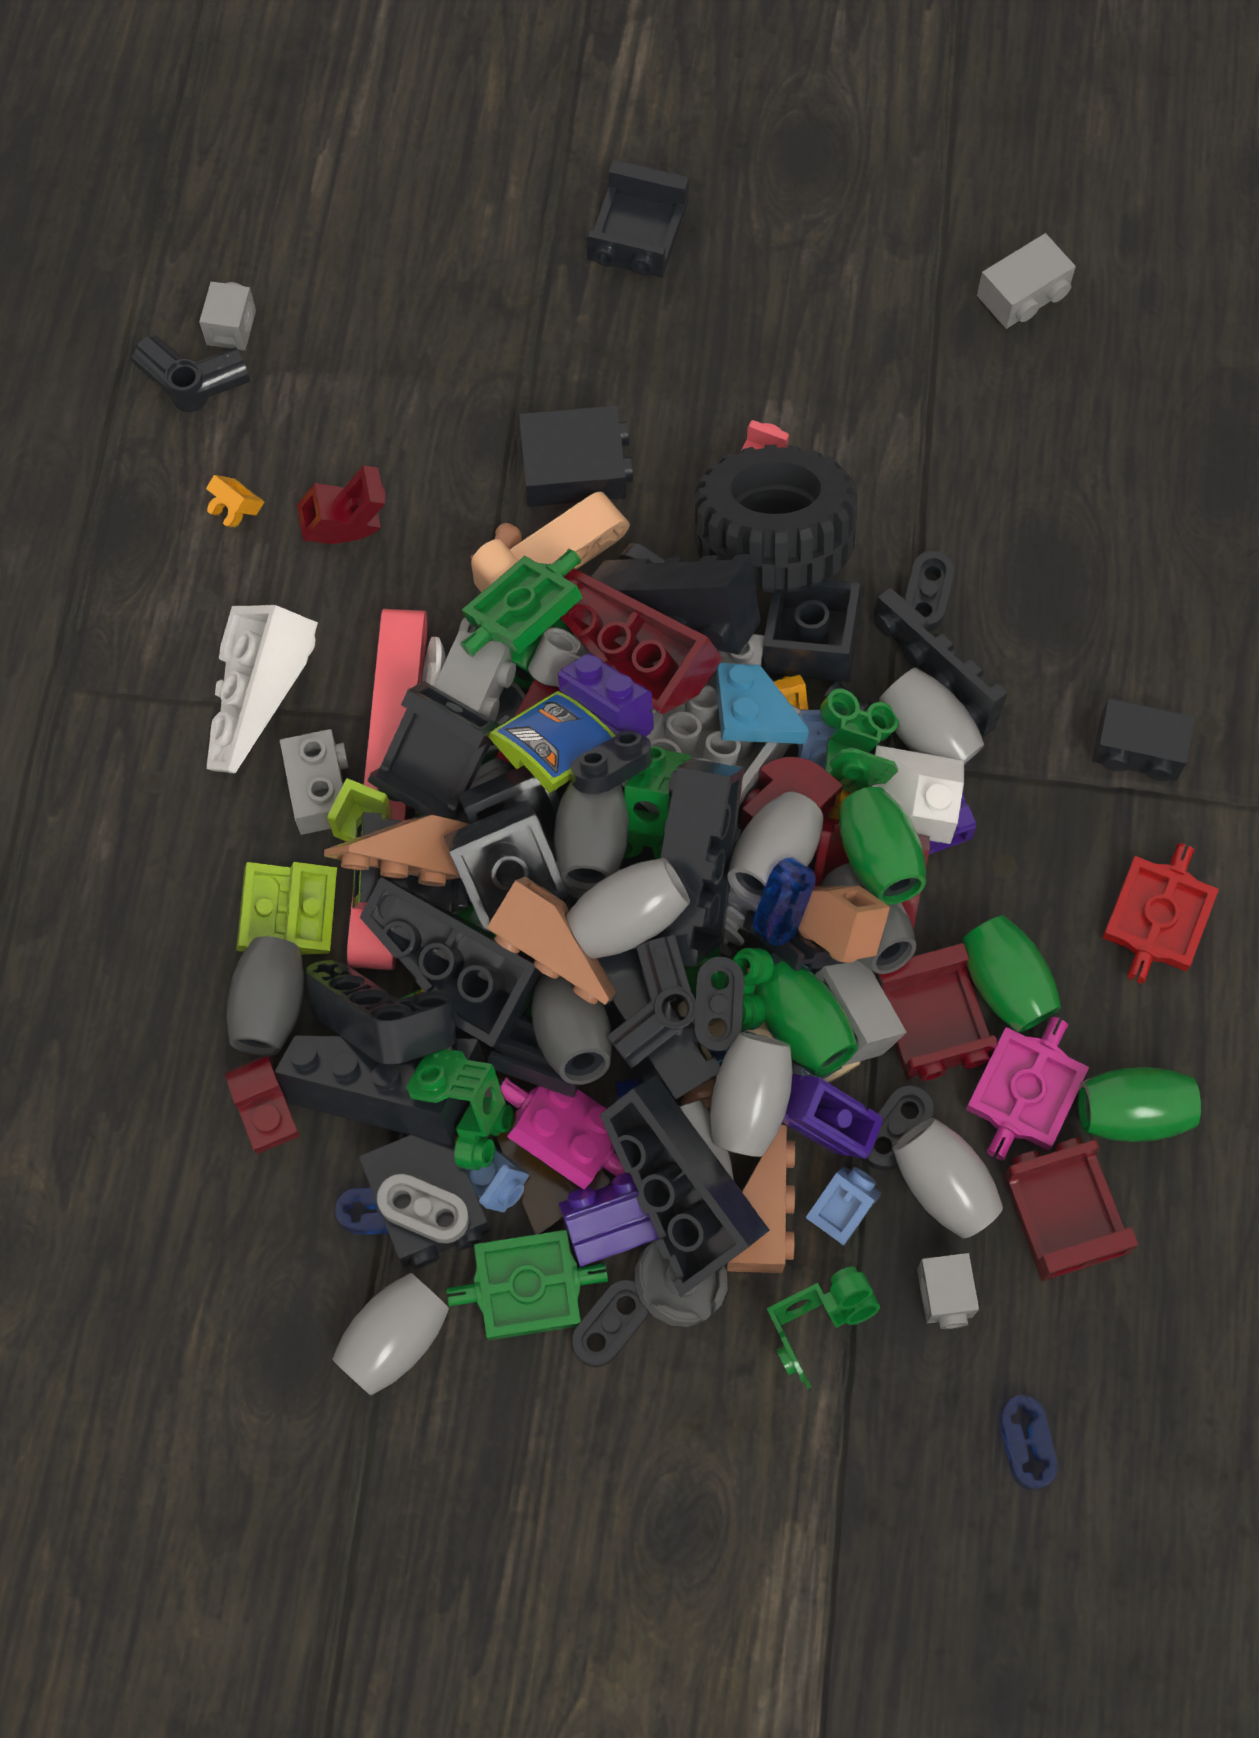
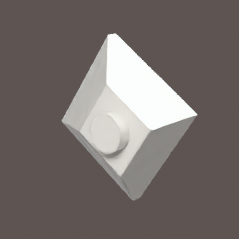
M877 745L875 755L894 761L898 767V772L886 784H877L872 787L883 788L902 806L911 819L917 834L930 836L931 841L951 844L959 818L964 785V760Z

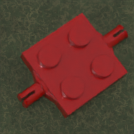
M1178 843L1176 845L1170 865L1155 864L1137 856L1133 858L1104 931L1103 939L1126 947L1135 954L1127 977L1133 981L1141 966L1136 980L1137 983L1146 982L1152 961L1163 962L1187 972L1193 961L1219 891L1218 888L1200 882L1189 872H1186L1192 855L1195 852L1194 848L1188 846L1181 860L1186 844Z

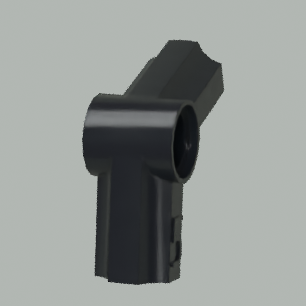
M156 335L154 337L146 336L136 346L134 354L131 356L133 364L170 395L176 408L183 412L197 411L206 404L208 397L251 382L237 347L194 362L189 359H183Z
M675 935L662 937L636 946L651 1001L607 1035L613 1047L631 1069L682 1028L689 1025L697 1012L696 1000L691 993ZM676 995L685 1001L687 1013L682 1021L672 1022L664 1017L661 1006L666 997Z

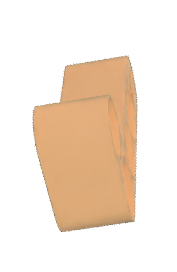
M596 492L510 550L501 539H494L485 543L472 558L471 565L474 584L482 593L524 555L537 563L552 564L569 548L574 550L581 559V563L574 567L578 569L619 541L629 529V521L603 492Z

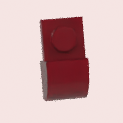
M363 465L345 487L314 483L297 504L303 541L339 544L360 540L378 531L381 528L378 512L385 505L386 499L385 488L381 484L379 468Z
M784 757L773 760L760 768L758 788L753 790L741 805L740 829L744 830L750 820L766 804L785 792H797L810 798L822 811L824 820V817H827L839 806L843 785L825 769L810 760L798 757Z
M269 1055L225 1072L232 1098L239 1110L256 1154L300 1137L288 1107L289 1103L276 1077V1069Z

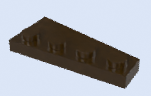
M489 1047L483 1052L486 1063H488L490 1052L495 1047ZM495 1071L499 1085L507 1077L508 1080L527 1093L538 1086ZM490 1087L486 1090L484 1096L492 1097ZM505 1100L506 1105H510L513 1109V1122L508 1132H501L500 1135L495 1137L502 1153L530 1174L523 1185L524 1191L520 1200L534 1235L547 1233L563 1221L558 1203L568 1200V1195L581 1187L507 1137L516 1123L518 1108ZM601 1169L587 1187L597 1190L611 1185V1181Z

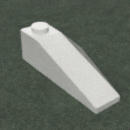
M276 605L232 606L219 654V659L226 662L224 680L216 682L215 695L221 697L222 700L221 711L212 720L206 769L217 772L236 773L306 665L308 656L315 646L314 635L318 622Z

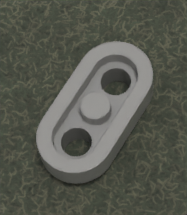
M406 1174L393 1175L386 1179L378 1190L377 1203L381 1213L388 1221L439 1243L454 1242L462 1237L468 1228L469 1214L461 1198ZM406 1194L410 1196L411 1203L408 1207L399 1209L394 1206V1201L399 1195ZM451 1213L454 1216V1221L448 1227H441L437 1224L439 1215Z

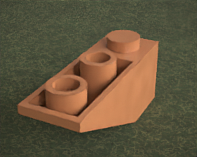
M435 815L409 819L324 850V856L342 860L341 867L347 869L368 870L369 866L380 868V875L384 877L407 878L408 875L419 877V884L437 887L445 886L446 880L461 877L451 857L444 835L468 826L469 823Z
M527 877L515 880L487 926V929L497 934L494 940L500 946L513 953L518 954L521 950L534 958L535 962L533 965L545 975L557 979L559 975L575 985L573 991L587 1002L597 1004L600 1001L603 1004H607L617 992L598 959H591L587 956L576 941L567 921L566 915L569 909L565 902Z
M791 886L782 895L770 903L764 904L774 916L786 920L799 930L800 935L815 941L826 949L833 959L844 963H852L857 959L877 955L890 906L861 886Z
M787 1125L780 1126L776 1137L762 1156L742 1192L770 1231L727 1263V1271L783 1273L785 1260L794 1259V1232L786 1231V1213L794 1214L795 1187L794 1185H786V1168H794L795 1140H787Z

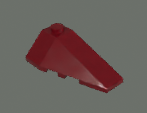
M575 568L563 577L577 585L583 598L561 617L562 621L592 655L600 658L622 674L629 676L634 683L640 684L651 691L652 710L663 715L700 695L723 659L707 636Z

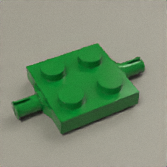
M569 548L552 564L537 563L524 555L462 609L467 621L478 628L464 641L460 642L463 650L471 657H474L488 642L495 641L501 642L519 654L527 646L531 645L543 632L583 598L577 585L563 578L581 563L577 553Z
M567 1230L474 1244L477 1263L474 1284L447 1287L449 1307L477 1302L484 1315L486 1337L490 1341L577 1327L581 1322L578 1308L580 1286L608 1282L605 1262L577 1267V1263L570 1253Z

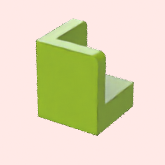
M346 778L327 816L333 836L344 841L355 839L356 820L363 812L382 813V819L390 820L392 811L388 796L383 792Z

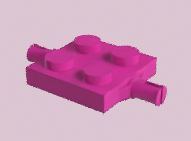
M1050 1017L1041 1039L1026 1037L1005 1027L998 1046L994 1050L966 1108L967 1111L989 1121L998 1129L987 1149V1153L990 1156H994L1000 1142H1003L996 1159L1005 1160L1014 1137L1026 1139L1048 1151L1052 1148L1077 1095L1079 1085L1084 1080L1089 1069L1088 1066L1069 1058L1058 1048L1060 1040L1066 1028H1068V1024L1064 1020L1061 1021L1055 1035H1053L1052 1033L1059 1018Z
M507 1077L500 1085L504 1100L518 1108L516 1123L507 1136L509 1139L583 1190L587 1188L596 1173L602 1168H605L615 1176L625 1173L617 1154L613 1152V1144L600 1117V1114L607 1110L605 1107L578 1089L574 1098L541 1086H537L527 1093L508 1080Z

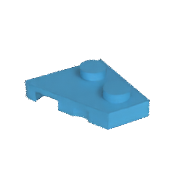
M720 663L715 670V684L722 740L806 744L809 733L807 725L760 665Z

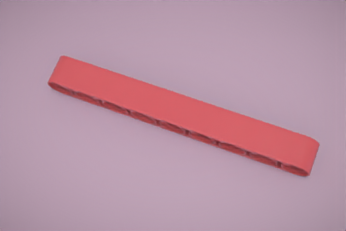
M382 610L364 785L378 790V788L367 781L370 773L381 766L407 708L403 707L401 703L407 690L422 683L427 641V612L423 610ZM389 800L392 811L390 820L405 821L410 819V806L401 801ZM351 905L347 945L348 966L353 969L394 971L396 958L360 919L363 909H352Z

